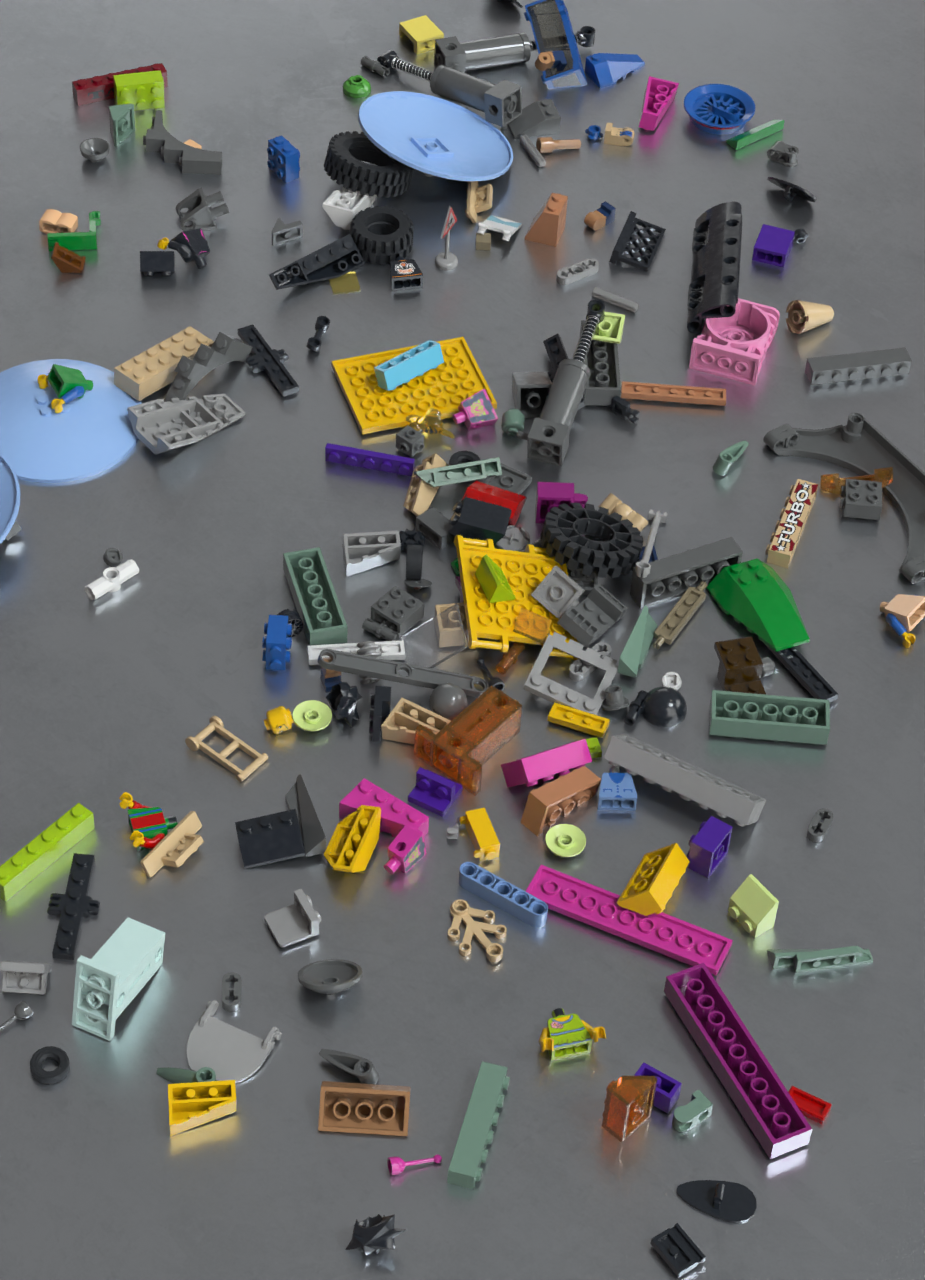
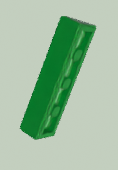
M773 119L726 140V143L735 150H738L783 130L785 121Z

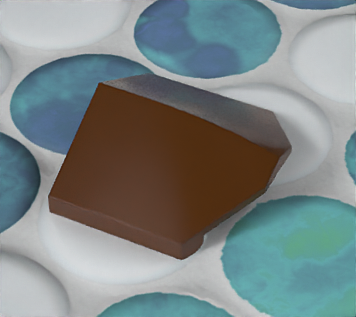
M57 242L54 244L51 259L62 273H82L86 259L85 256L81 257L60 246Z

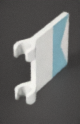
M491 215L483 223L479 222L477 233L484 235L486 229L504 233L502 240L509 241L511 236L522 226V223Z

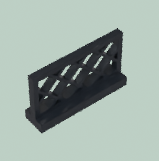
M630 211L609 262L616 264L618 260L648 272L666 229L635 218L637 213ZM636 224L642 226L643 229H639ZM652 231L658 232L660 234L654 235ZM642 233H648L649 236L644 237ZM632 235H638L639 238L634 239ZM653 240L655 244L650 245L648 241ZM643 242L645 246L640 247L638 243ZM633 244L635 248L630 249L628 245ZM649 250L651 254L646 255L644 251ZM639 252L641 256L636 257L634 253ZM629 254L631 258H627L622 255ZM644 260L647 263V265L640 263L639 261Z

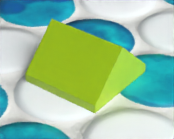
M487 555L483 556L475 575L488 602L514 600L516 597L502 569Z

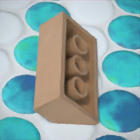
M322 1081L318 1131L407 1136L411 1087Z

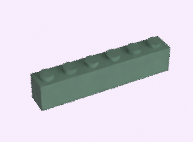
M482 1061L448 1169L447 1183L474 1189L475 1182H480L483 1168H480L481 1162L486 1163L488 1156L486 1146L492 1143L494 1131H491L492 1126H497L499 1119L497 1109L503 1106L505 1095L502 1094L503 1089L507 1090L510 1082V1077L507 1076L508 1067Z

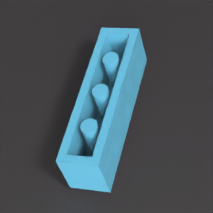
M428 340L374 367L378 386L391 391L403 383H408L410 379L421 376L430 369L437 368L438 365L444 363L440 343Z

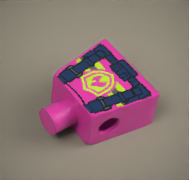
M485 389L462 401L458 406L459 413L453 414L455 424L464 422L467 429L494 425L498 420Z
M407 823L387 849L389 860L384 865L385 870L390 874H393L397 869L406 873L426 855L424 833Z

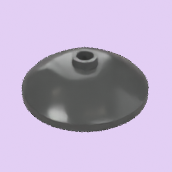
M340 959L316 961L304 966L298 972V981L305 988L327 995L343 992L357 984L362 978V968L358 964Z

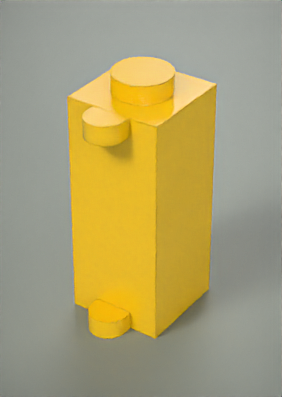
M485 807L466 811L465 816L460 817L459 821L466 827L475 849L473 852L474 857L479 858V861L499 857L500 842Z

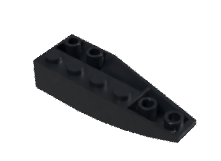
M348 234L269 274V277L276 290L335 279L364 265L365 262L351 235Z

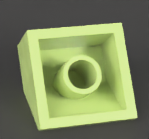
M751 874L731 896L728 912L732 918L736 919L743 926L746 932L756 938L774 927L779 901Z

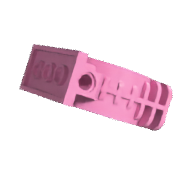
M738 298L736 311L733 316L706 318L702 335L694 338L692 342L689 368L755 386L762 367V361L765 359L767 349L771 345L778 329L779 311L774 307Z

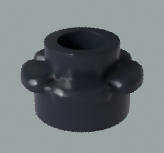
M804 229L795 230L793 241L799 244L804 243L806 238H808V233Z

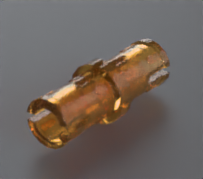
M514 642L508 652L503 654V658L496 665V670L500 674H505L510 666L517 662L518 656L525 649V645L521 642Z

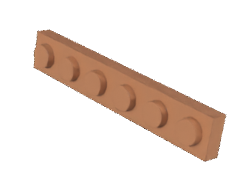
M622 381L621 398L726 406V389Z

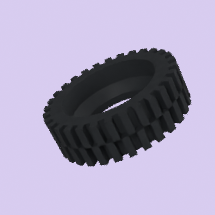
M346 131L345 134L341 132L339 135H334L329 142L324 162L326 174L331 176L330 179L333 181L337 180L336 183L338 185L343 184L344 188H351L353 192L360 191L362 195L367 193L371 197L377 195L382 198V195L390 198V195L397 197V194L402 195L409 188L414 168L397 161L380 150L367 138L364 132L359 134L357 131H353V133Z

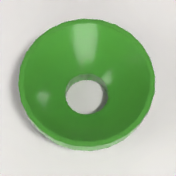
M361 75L351 76L343 83V93L351 98H364L371 92L369 81Z

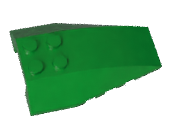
M758 558L723 568L706 587L708 593L723 612L734 616L736 622L747 626L749 632L756 633L759 636L758 639L775 652L810 642L791 590L772 567Z

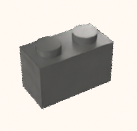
M432 507L416 517V531H421L422 536H425L427 540L440 550L454 542L455 536L448 532L450 527L449 519L443 516L441 512Z

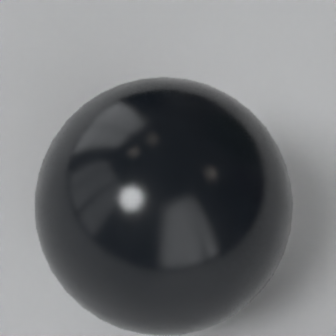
M667 686L656 687L650 690L644 698V712L642 716L653 725L672 727L681 723L686 717V701L681 693L674 688Z

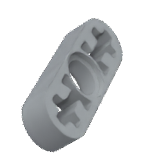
M588 258L563 268L557 272L556 281L560 285H568L598 272L599 262L596 259Z
M599 642L591 648L597 652L600 651L602 653L600 658L604 659L605 655L611 656V646L608 643ZM577 659L569 667V677L573 681H583L597 667Z

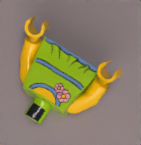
M557 1008L552 1011L551 1015L553 1018L547 1020V1027L542 1029L538 1042L541 1046V1052L549 1050L552 1061L590 1053L592 1039L595 1043L598 1042V1038L606 1039L604 1027L598 1026L593 1028L584 1020H580L577 1014L565 1015L562 1008Z

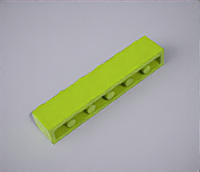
M77 803L0 866V898L5 902L94 830L93 813L80 803Z

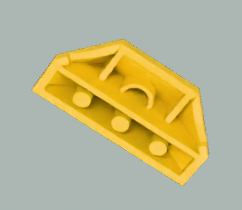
M361 805L357 808V811L349 814L337 824L323 854L333 870L354 873L366 869L379 840L380 807Z

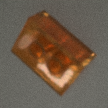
M621 1076L617 1081L613 1080L607 1086V1095L604 1101L605 1108L602 1114V1127L621 1143L651 1117L657 1078L655 1076Z

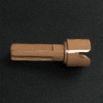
M540 137L536 141V148L540 153H552L553 150L579 149L581 147L580 139L553 140L552 137Z

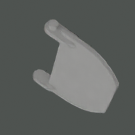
M216 1000L208 1001L206 1012L202 1013L188 1038L187 1061L190 1070L198 1071L203 1067H209L215 1071L216 1081L235 1080V1084L240 1083L252 1076L262 1066L274 1047V1041L280 1039L281 1032H279V1028L273 1027L266 1039H261L214 1018L213 1015L217 1011L219 1002Z

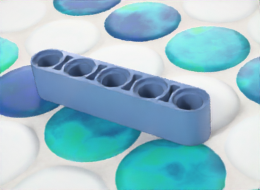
M465 862L461 864L459 869V885L462 888L532 927L541 928L546 924L548 906L544 901L475 863Z

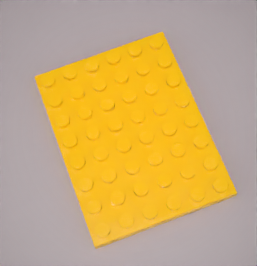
M464 337L437 341L441 346L444 363L438 365L435 369L424 372L421 376L410 379L408 383H403L391 391L378 386L374 367L418 345L331 361V367L362 435L451 418L453 414L459 413L458 406L462 401L482 389L486 390L493 408L497 409V402Z

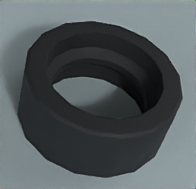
M407 545L406 580H421L422 545Z

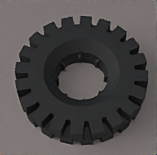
M565 503L559 505L558 508L553 507L547 513L540 540L542 548H546L545 552L549 557L555 556L554 561L560 565L568 562L567 568L576 572L578 568H581L584 575L591 576L592 571H594L599 578H606L607 574L611 578L619 577L620 574L624 576L629 574L630 570L633 571V568L636 567L643 547V536H640L641 532L637 527H633L631 521L628 519L621 520L622 515L616 512L609 515V509L600 506L597 511L592 504L585 503L583 508L580 503H571L570 506ZM581 534L591 535L605 542L594 541L582 536Z

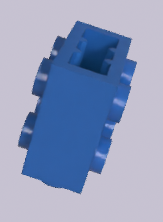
M282 135L268 140L267 165L269 169L285 183L298 179L300 171L299 150Z
M269 615L268 623H264V634H267V636L263 637L262 648H266V650H263L262 661H266V669L286 670V663H290V651L287 650H290L292 646V637H288L292 633V624H288V616Z

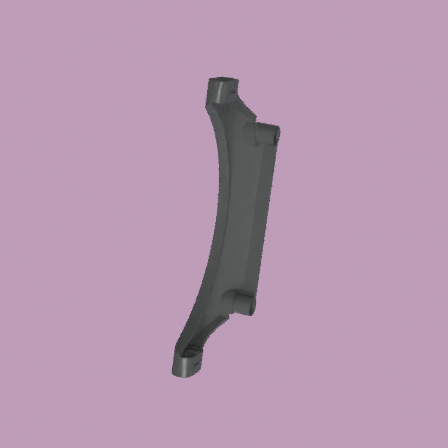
M851 413L848 416L847 425H838L825 429L792 428L789 424H784L769 431L764 436V443L778 455L826 461L846 468L868 481L882 482V492L899 511L907 531L908 550L899 572L912 584L925 579V473L867 421L863 415Z

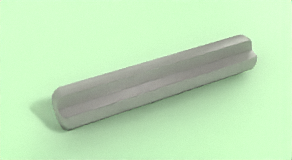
M521 135L519 141L538 167H544L546 161L527 135Z
M595 287L592 291L593 297L634 313L638 310L639 304L598 287Z

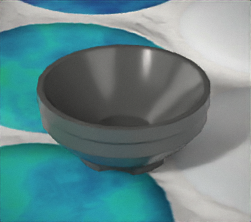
M89 138L80 144L82 156L91 162L100 161L109 154V143L104 139Z

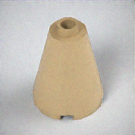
M794 300L786 308V313L788 312V318H786L787 326L792 333L802 334L831 322L834 317L832 307L825 304Z

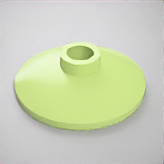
M316 700L304 701L298 704L293 711L294 723L306 731L322 730L332 720V711L329 706Z
M559 824L549 829L545 842L548 849L555 855L573 857L584 850L586 836L580 828L574 825Z

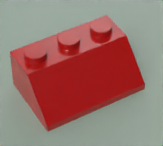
M479 481L472 483L467 488L463 499L468 497L511 509L508 525L516 524L527 499L526 496Z

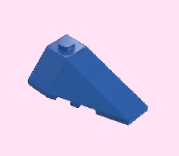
M597 53L586 57L585 73L601 89L614 85L618 79L625 78L629 72L633 73L643 67L645 62L637 54Z

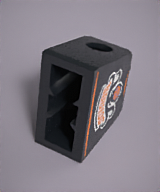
M399 256L395 261H391V292L423 288V273L414 259L405 260L403 256Z

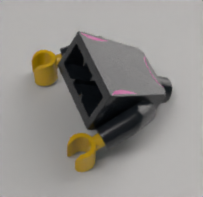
M201 228L183 231L170 241L167 237L158 241V248L165 250L168 246L169 249L176 250L184 262L195 261L198 269L207 265L204 257L210 253V249Z

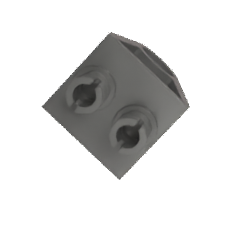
M201 187L176 205V212L182 218L180 220L181 229L183 231L199 228L202 231L217 229L216 218L229 213L226 203L214 208L211 207L224 201L221 191L206 196ZM183 208L189 209L185 213L180 212V210ZM187 221L193 222L190 226H184Z

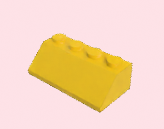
M674 843L644 854L619 897L617 904L645 916L661 913L665 909L668 900L672 897L675 887L678 886L679 880L686 872L685 869L690 862L679 845Z

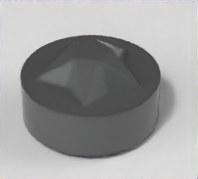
M108 548L103 555V560L107 565L117 567L122 562L123 555L116 548Z

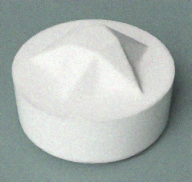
M675 672L666 673L661 680L663 686L676 690L682 684L680 676Z

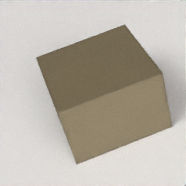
M476 233V250H491V233H484V235Z

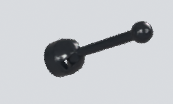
M478 658L477 664L482 666L490 679L488 682L489 690L492 694L501 693L505 688V684L500 678L491 675L484 664L483 658Z

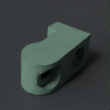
M698 1089L692 1094L691 1102L674 1110L673 1128L679 1132H686L711 1116L713 1104Z

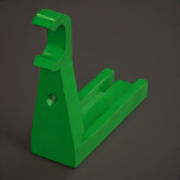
M100 211L89 213V232L47 233L49 251H53L56 242L68 250H96V226L101 225V220L99 219Z

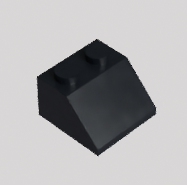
M140 251V272L144 273V276H154V273H161V276H171V273H175L174 251Z

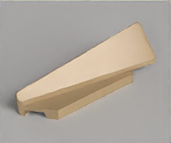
M436 453L423 459L422 464L414 468L403 506L417 517L429 509L439 486H430L424 480L414 475V472L449 466Z

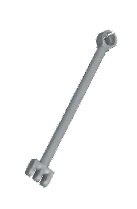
M651 509L649 511L648 520L652 521L642 559L636 563L635 572L638 577H641V573L643 574L642 578L650 574L651 565L648 562L660 522L666 523L667 512L661 515V511H657V513H654V510Z

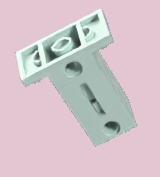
M128 917L91 959L82 955L77 959L72 1015L73 1026L108 1041L114 1037L116 1019L162 966L165 932Z

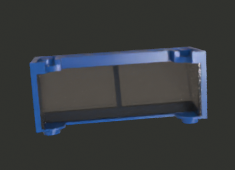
M538 0L525 5L526 12H524L526 21L531 23L538 53L563 50L567 61L563 71L557 72L556 68H549L543 71V75H541L543 84H546L548 89L587 85L564 1Z

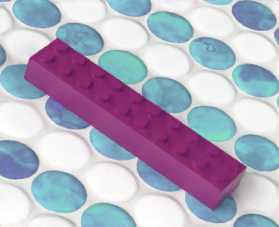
M701 963L666 976L664 993L768 1157L772 1159L809 1144L812 1132L811 1126L706 965Z

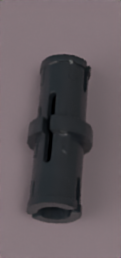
M641 690L638 692L635 700L630 703L629 711L624 717V722L627 725L633 726L639 715L644 712V698L648 692Z

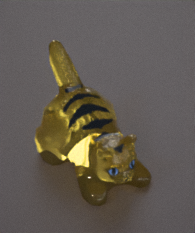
M431 408L427 410L424 417L415 414L406 417V421L409 422L407 425L420 433L441 434L452 439L455 438L452 432L443 428L441 412L437 409Z

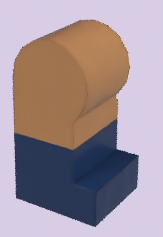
M563 50L542 52L535 61V67L540 71L556 68L557 72L563 71L567 65Z
M605 201L601 203L599 209L586 215L584 223L597 231L615 221L616 208Z
M331 657L323 658L326 662L332 661ZM321 667L320 680L326 693L331 691L332 686L342 682L341 672Z

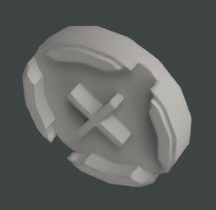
M508 525L505 536L494 546L496 549L521 551L527 544H530V535L522 527L516 528L515 525Z

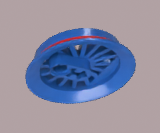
M706 84L698 86L687 93L684 98V109L693 125L698 129L711 134L726 135L741 130L751 120L755 113V103L746 92L736 87L725 84Z

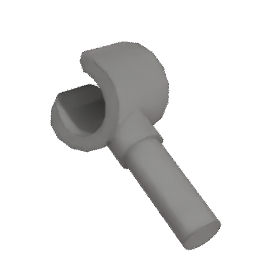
M460 817L457 818L454 827H448L447 839H458L459 826L461 824L459 821Z

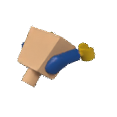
M898 594L890 602L883 601L880 604V612L885 613L886 622L899 636L902 635L904 638L902 644L905 648H909L911 643L914 644L915 636L911 633L907 634L906 631L910 632L925 617V596Z

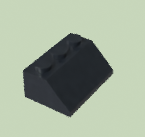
M296 809L235 822L245 869L305 856Z

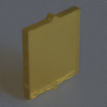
M355 271L348 272L338 278L329 279L333 295L361 292Z
M521 608L518 617L515 618L516 623L513 632L544 644L547 635L550 633L549 628L552 620Z

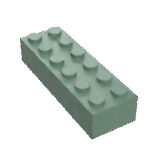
M320 547L283 553V570L296 609L304 623L303 630L308 645L347 643L348 626Z
M712 690L709 711V735L827 745L830 732L829 700Z

